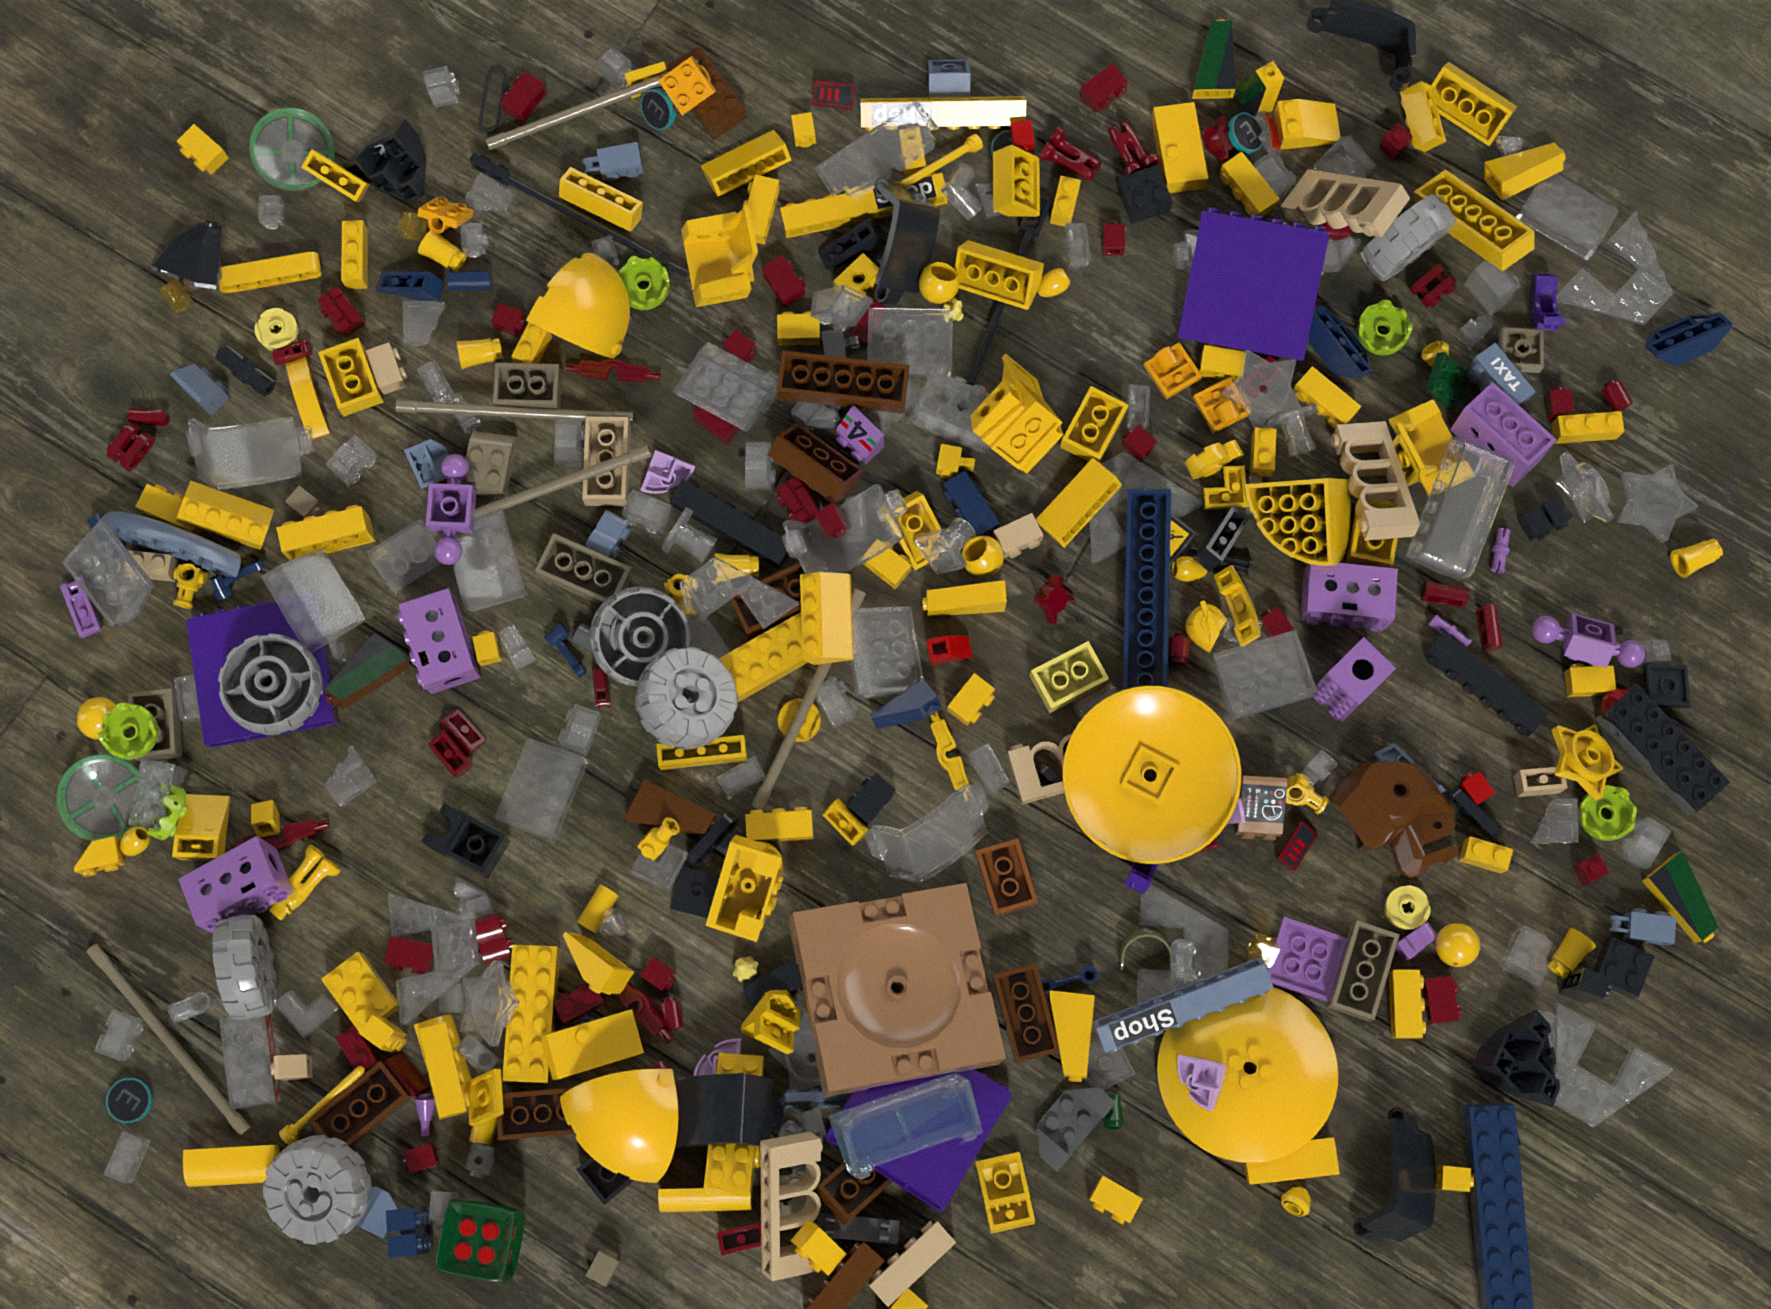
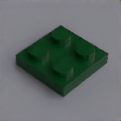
M1444 352L1437 353L1426 392L1448 410L1455 409L1460 397L1463 381L1465 380L1466 371Z

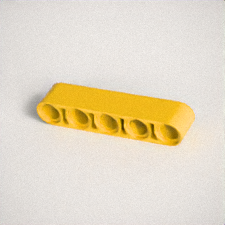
M305 252L218 268L219 290L222 293H233L318 278L321 276L319 254L316 252Z

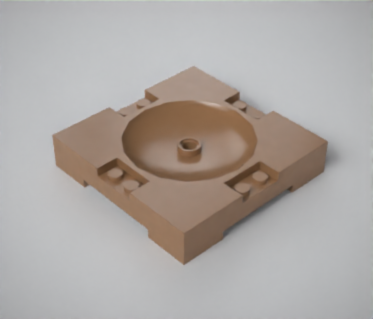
M967 883L905 893L898 897L863 903L858 901L792 913L788 923L796 963L799 965L824 1098L940 1074L995 1066L1006 1059L991 992L988 991L979 951L981 945ZM891 985H897L901 993H894L891 990Z

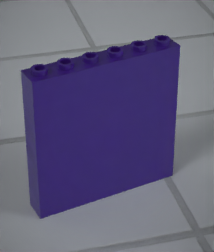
M1208 207L1207 211H1202L1178 338L1304 361L1330 232H1326V228L1320 226L1307 229L1305 224L1292 222V226L1284 225V220L1271 218V222L1262 221L1263 217L1257 215L1243 218L1241 217L1242 213L1229 211L1228 215L1220 214L1221 209Z
M303 593L299 595L300 597L293 599L291 597L279 598L277 602L272 603L262 601L258 602L257 606L252 607L241 605L237 606L236 610L227 611L221 609L214 611V614H195L193 618L186 619L205 746L211 749L277 736L255 733L240 726L230 717L219 697L220 682H218L220 668H223L227 660L226 656L235 646L239 647L243 644L245 639L255 635L264 636L271 633L284 635L300 642L316 658L321 668L324 688L330 683L332 674L321 603L315 594ZM272 680L267 682L266 687L272 683ZM324 688L323 694L319 698L320 705L314 715L309 716L304 721V725L298 729L283 732L281 735L339 723L337 707L331 706L326 701Z
M975 1069L872 1087L852 1093L825 1139L850 1155L855 1156L864 1164L869 1165L881 1175L942 1213L1013 1093L1004 1084L995 1083L988 1074L983 1071H976Z

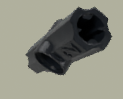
M227 344L217 351L215 359L228 368L242 383L250 385L264 397L270 395L274 390L275 381L264 374L249 358L242 357Z

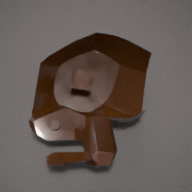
M1386 760L1362 762L1345 775L1329 797V801L1339 807L1364 845L1359 849L1366 851L1377 850L1389 843L1397 872L1407 880L1420 876L1430 866L1440 862L1446 864L1458 855L1457 846H1449L1428 855L1423 853V845L1450 835L1453 828L1456 827L1454 809L1423 766L1414 763Z

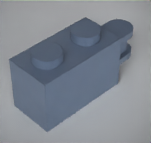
M637 142L596 149L598 156L582 160L583 165L586 167L584 173L588 176L602 175L603 181H615L620 177L626 176L636 177L644 173Z
M1635 908L1633 911L1626 913L1625 917L1610 916L1612 928H1609V932L1624 934L1623 940L1665 946L1675 944L1676 917L1669 916L1668 912L1656 911L1655 914H1648L1645 909ZM1621 922H1624V929L1621 928Z

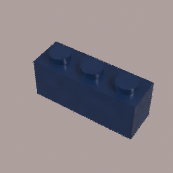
M966 471L943 483L944 491L942 494L945 500L953 504L955 507L953 511L959 520L963 519L966 524L965 530L971 538L987 536L999 528V521Z

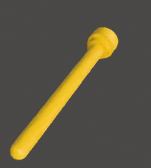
M977 134L971 135L966 139L964 145L900 182V185L907 188L965 153L979 151L983 148L981 138Z
M358 1066L295 1124L286 1125L279 1132L281 1139L288 1145L298 1140L300 1131L310 1123L308 1120L354 1083L364 1073V1067Z

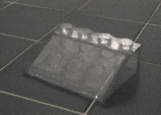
M1555 174L1536 185L1516 218L1588 261L1607 233L1619 210L1559 174Z
M869 308L867 360L910 365L909 377L952 378L953 309Z
M707 342L697 353L673 393L748 432L775 400L778 379L718 346Z
M503 509L475 518L473 534L456 533V540L462 547V556L458 562L452 565L465 613L528 596L507 516Z
M100 519L62 561L111 627L129 626L141 613L154 586L153 582L104 519Z
M323 548L283 563L261 576L299 642L311 653L366 621V618Z
M911 606L859 608L852 620L854 660H850L856 698L868 699L902 694L923 680Z
M1296 630L1252 642L1243 647L1238 646L1213 654L1224 703L1231 721L1311 698L1317 692Z
M527 738L494 820L555 843L588 764L587 759L570 751Z

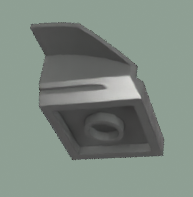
M1100 1088L1065 1090L1036 1124L1040 1158L1058 1172L1074 1150L1096 1124L1105 1117L1116 1102Z

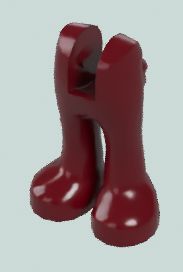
M1126 120L1120 121V128L1123 132L1121 134L1114 125L1108 128L1110 139L1125 164V175L1160 164V157L1156 153L1147 154L1134 129ZM1127 146L1132 148L1139 163L1133 158Z
M1060 125L1039 156V159L1043 161L1056 162L1082 179L1085 178L1090 181L1095 177V173L1090 168L1100 170L1102 165L1092 154L1067 141L1065 129ZM1056 148L1059 149V150H1061V151H1063V152H1065V153H1067V154H1069L1070 156L1074 157L1076 160H1073V159H1071V158L1065 156V155L1062 154L1060 151L1056 150Z

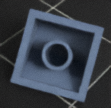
M928 60L929 98L970 97L969 60Z
M193 364L173 371L170 374L182 389L210 415L214 414L229 399L225 393L227 389L219 381L214 383L210 379L212 374L204 367L200 369Z

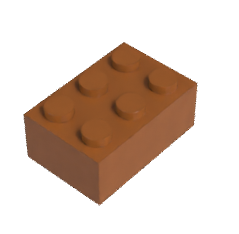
M1018 838L976 850L975 857L994 917L1031 907L1038 903Z

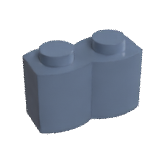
M606 510L588 538L585 547L615 559L620 551L619 544L622 540L626 541L631 533L629 522Z

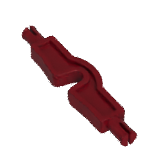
M605 359L601 362L580 360L579 364L566 363V372H578L580 377L606 381L609 378L610 371L616 369L617 380L620 382L646 383L647 379H661V371H648L647 366L628 365L619 359Z
M328 819L316 823L313 820H307L299 823L285 824L283 826L282 839L278 840L276 834L260 838L274 846L277 850L290 847L297 840L316 836L317 831L330 828ZM257 835L243 837V842L230 844V848L234 849Z
M628 981L621 994H617L623 1005L631 1008L639 1001L640 1007L635 1014V1018L653 1036H660L666 1045L671 1043L674 1038L665 1029L667 1024L654 1010L650 997L643 991L636 990Z

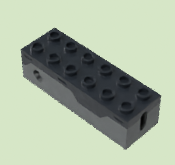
M1638 684L1630 689L1612 690L1602 698V711L1595 719L1687 816L1701 810L1730 783Z

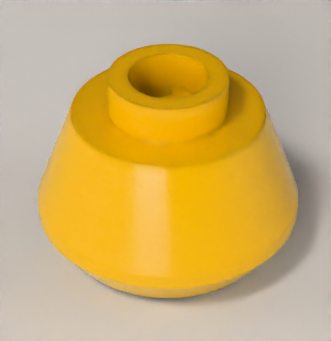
M1435 341L1422 350L1421 357L1433 367L1437 353L1444 352L1449 356V345L1444 341Z
M1300 1186L1292 1187L1281 1196V1203L1286 1211L1292 1215L1302 1217L1310 1212L1311 1197L1305 1188Z

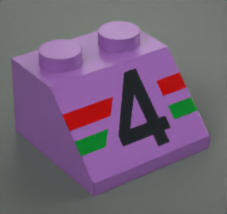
M853 406L837 427L836 440L841 446H847L852 451V456L858 462L862 460L867 464L884 448V434Z

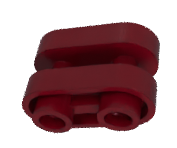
M1441 263L1433 267L1409 289L1414 296H1417L1419 293L1424 296L1421 303L1425 308L1429 306L1434 308L1441 302V296L1444 294L1448 296L1457 288L1455 285L1457 280L1452 275L1447 278L1442 275L1446 268ZM1436 280L1439 285L1430 291L1427 287Z
M134 423L126 424L120 430V434L115 441H112L107 446V457L114 462L120 461L121 467L127 471H132L154 445L155 438L147 432L141 434V428Z

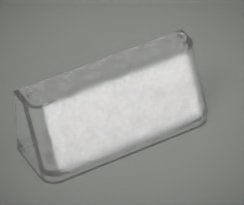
M1452 437L1428 501L1425 504L1420 525L1409 545L1406 557L1440 575L1461 579L1469 578L1476 568L1512 475L1514 462L1506 456L1463 438Z

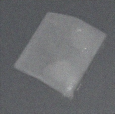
M1350 135L1341 137L1313 167L1316 171L1366 178L1377 165Z
M845 285L813 292L811 317L818 319L822 324L833 326L835 330L842 329L845 331L846 328L856 326L872 304L873 299Z
M1523 924L1516 927L1499 967L1540 987L1549 968L1547 965L1552 960L1551 957L1558 947L1542 933Z

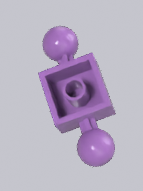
M459 454L448 455L442 461L441 471L444 477L448 479L447 484L429 483L426 527L430 532H443V538L435 545L434 554L436 559L445 565L455 564L462 556V547L456 540V533L473 534L477 492L473 485H460V480L464 479L468 474L469 465L467 460Z
M1571 613L1565 628L1560 627L1558 621L1551 616H1541L1532 625V634L1537 641L1541 643H1551L1556 639L1563 641L1564 656L1572 660H1581L1593 666L1607 668L1613 655L1617 657L1621 665L1634 668L1639 666L1645 658V649L1639 642L1627 640L1621 644L1616 643L1614 624Z

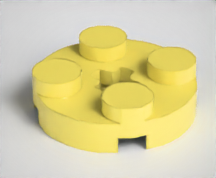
M272 308L260 315L261 318L255 324V335L266 349L270 351L279 350L297 342L299 328L292 314L280 308ZM275 325H278L279 328H282L280 332L277 334H275V332H271L272 330H274Z
M1401 886L1391 891L1385 900L1384 914L1389 922L1398 929L1414 930L1422 926L1429 918L1430 905L1427 896L1421 889L1415 886ZM1411 903L1412 913H1404L1402 904Z

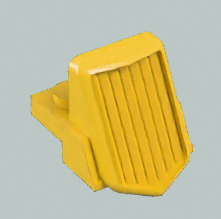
M770 990L765 993L754 1010L742 1023L741 1032L788 1055L794 1051V1032L800 1029V1009L796 1007L794 999L787 990Z

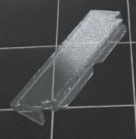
M915 100L814 168L832 196L844 190L848 197L852 196L853 199H859L873 190L878 180H888L892 175L891 168L895 167L896 170H903L933 150L935 147L933 140L935 138L930 132L936 129L938 125L918 100Z

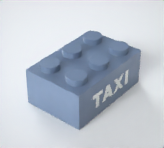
M1496 343L1477 355L1466 369L1468 379L1480 388V392L1494 382L1521 408L1536 392Z

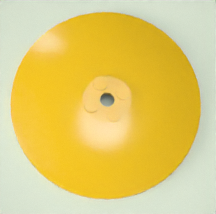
M1141 686L1126 689L1107 697L1095 705L1083 717L1068 742L1064 755L1062 779L1066 801L1075 821L1095 844L1121 859L1143 864H1160L1191 856L1210 844L1220 834L1230 820L1238 801L1241 787V765L1236 744L1227 726L1205 703L1192 695L1173 688ZM1148 769L1156 772V779L1153 782H1148L1144 778V772Z
M1274 987L1264 995H1254L1247 998L1243 1003H1233L1226 1006V1009L1222 1011L1210 1012L1202 1019H1192L1185 1022L1181 1027L1166 1029L1157 1058V1079L1160 1094L1169 1116L1189 1140L1208 1153L1225 1160L1241 1163H1262L1285 1157L1297 1151L1319 1132L1328 1119L1335 1102L1338 1088V1065L1331 1039L1319 1019L1301 1001ZM1179 1054L1226 1064L1222 1087L1213 1111L1204 1109L1189 1097L1191 1091L1186 1083H1181L1178 1074L1177 1060ZM1245 1063H1253L1256 1067V1072L1254 1074H1247L1243 1069Z

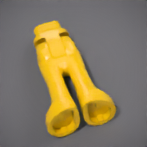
M311 844L305 850L303 862L289 878L294 893L287 896L286 900L274 903L268 909L279 920H282L287 913L291 914V910L299 907L324 877L337 876L341 872V869L335 863L324 858L325 855ZM319 863L310 877L302 884L301 882L307 873Z

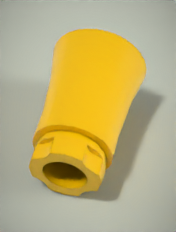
M431 230L425 235L418 249L419 254L455 272H458L463 267L467 255L461 252V249L451 244L439 233H434Z
M499 338L471 341L456 340L462 370L474 365L503 359Z
M1710 539L1689 547L1673 550L1670 559L1676 573L1682 578H1686L1702 567L1715 562L1723 555V551L1716 539Z
M715 553L716 583L735 579H750V576L759 577L758 556Z
M1570 927L1547 966L1556 975L1565 979L1596 945L1583 933Z

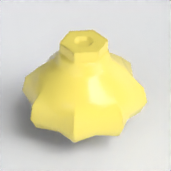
M953 298L943 305L941 319L946 322H952L954 320L960 321L963 318L961 301Z
M752 956L739 958L734 964L733 976L737 977L739 982L751 981L752 977L757 974L758 962L754 961Z

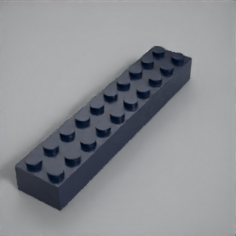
M1171 489L1127 490L1123 690L1141 686L1168 687Z
M1505 1102L1462 1105L1468 1168H1471V1173L1474 1175V1185L1470 1187L1480 1308L1534 1309L1515 1104Z

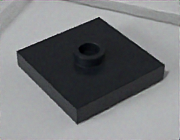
M1643 664L1645 693L1658 707L1684 709L1691 707L1687 665Z
M681 866L670 909L708 919L720 875Z

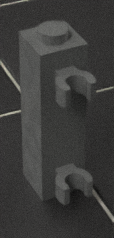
M842 329L822 331L823 350L826 356L846 358L845 350L859 349L858 336L844 339ZM831 405V410L841 412L849 409V407Z
M819 1213L813 1221L830 1238L898 1244L899 1220L855 1216L843 1226L834 1214Z

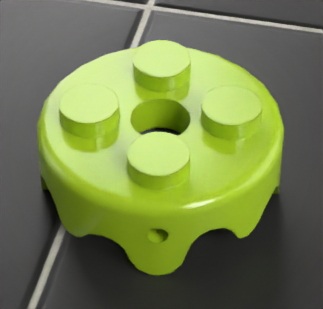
M632 256L628 259L625 266L618 271L626 287L630 307L638 310L653 309L659 306L667 297L670 289L668 273L665 266H662L654 258L641 259L637 256ZM641 281L649 282V286L646 289H640L638 284Z
M1382 300L1377 304L1368 306L1357 322L1356 330L1357 337L1362 346L1369 352L1382 356L1394 354L1401 350L1406 344L1413 326L1404 309L1394 307L1390 300ZM1378 326H1385L1388 329V334H1380L1377 329Z
M119 703L112 711L107 713L102 719V730L98 732V739L106 750L112 755L126 760L138 759L150 752L157 741L159 733L157 721L152 713L140 705ZM129 727H134L136 730L135 735L127 738L125 736L126 730Z
M164 783L162 790L167 795L159 799V804L163 808L160 814H149L146 818L147 822L153 827L148 829L147 834L160 840H166L169 836H174L178 826L176 823L179 817L182 818L187 809V805H184L186 802L185 790Z
M1605 785L1601 799L1595 801L1587 793L1579 804L1578 816L1581 826L1595 839L1602 841L1617 840L1631 832L1636 825L1637 808L1631 802L1629 792L1624 788ZM1602 808L1610 810L1611 818L1609 820L1601 816Z

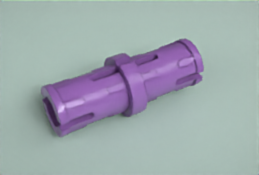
M1504 528L1497 529L1495 546L1492 547V553H1494L1491 567L1492 572H1496L1497 569L1498 573L1505 572L1506 556L1510 551L1508 543L1511 530L1509 529L1505 530L1504 535Z
M1438 614L1429 623V626L1440 634L1443 632L1447 633L1465 648L1472 641L1459 632L1455 625L1451 626L1439 617Z

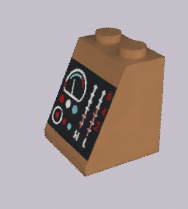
M1241 777L1239 797L1244 809L1245 823H1235V835H1241L1243 839H1254V836H1263V840H1276V837L1282 835L1288 778Z

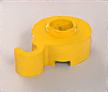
M1232 440L1224 445L1215 443L1204 448L1205 451L1197 456L1193 454L1184 463L1192 479L1213 475L1221 470L1223 465L1231 462L1233 459L1239 460L1242 458L1244 453L1237 441Z

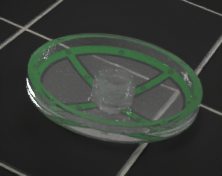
M282 108L266 114L255 125L250 137L249 153L255 170L266 182L286 191H303L322 182V180L301 168L311 149L318 151L334 161L335 156L334 142L328 128L316 116L301 109Z
M96 754L79 760L65 772L57 789V807L62 820L72 832L90 841L112 836L121 839L128 829L140 825L149 806V790L142 773L131 762L111 754Z

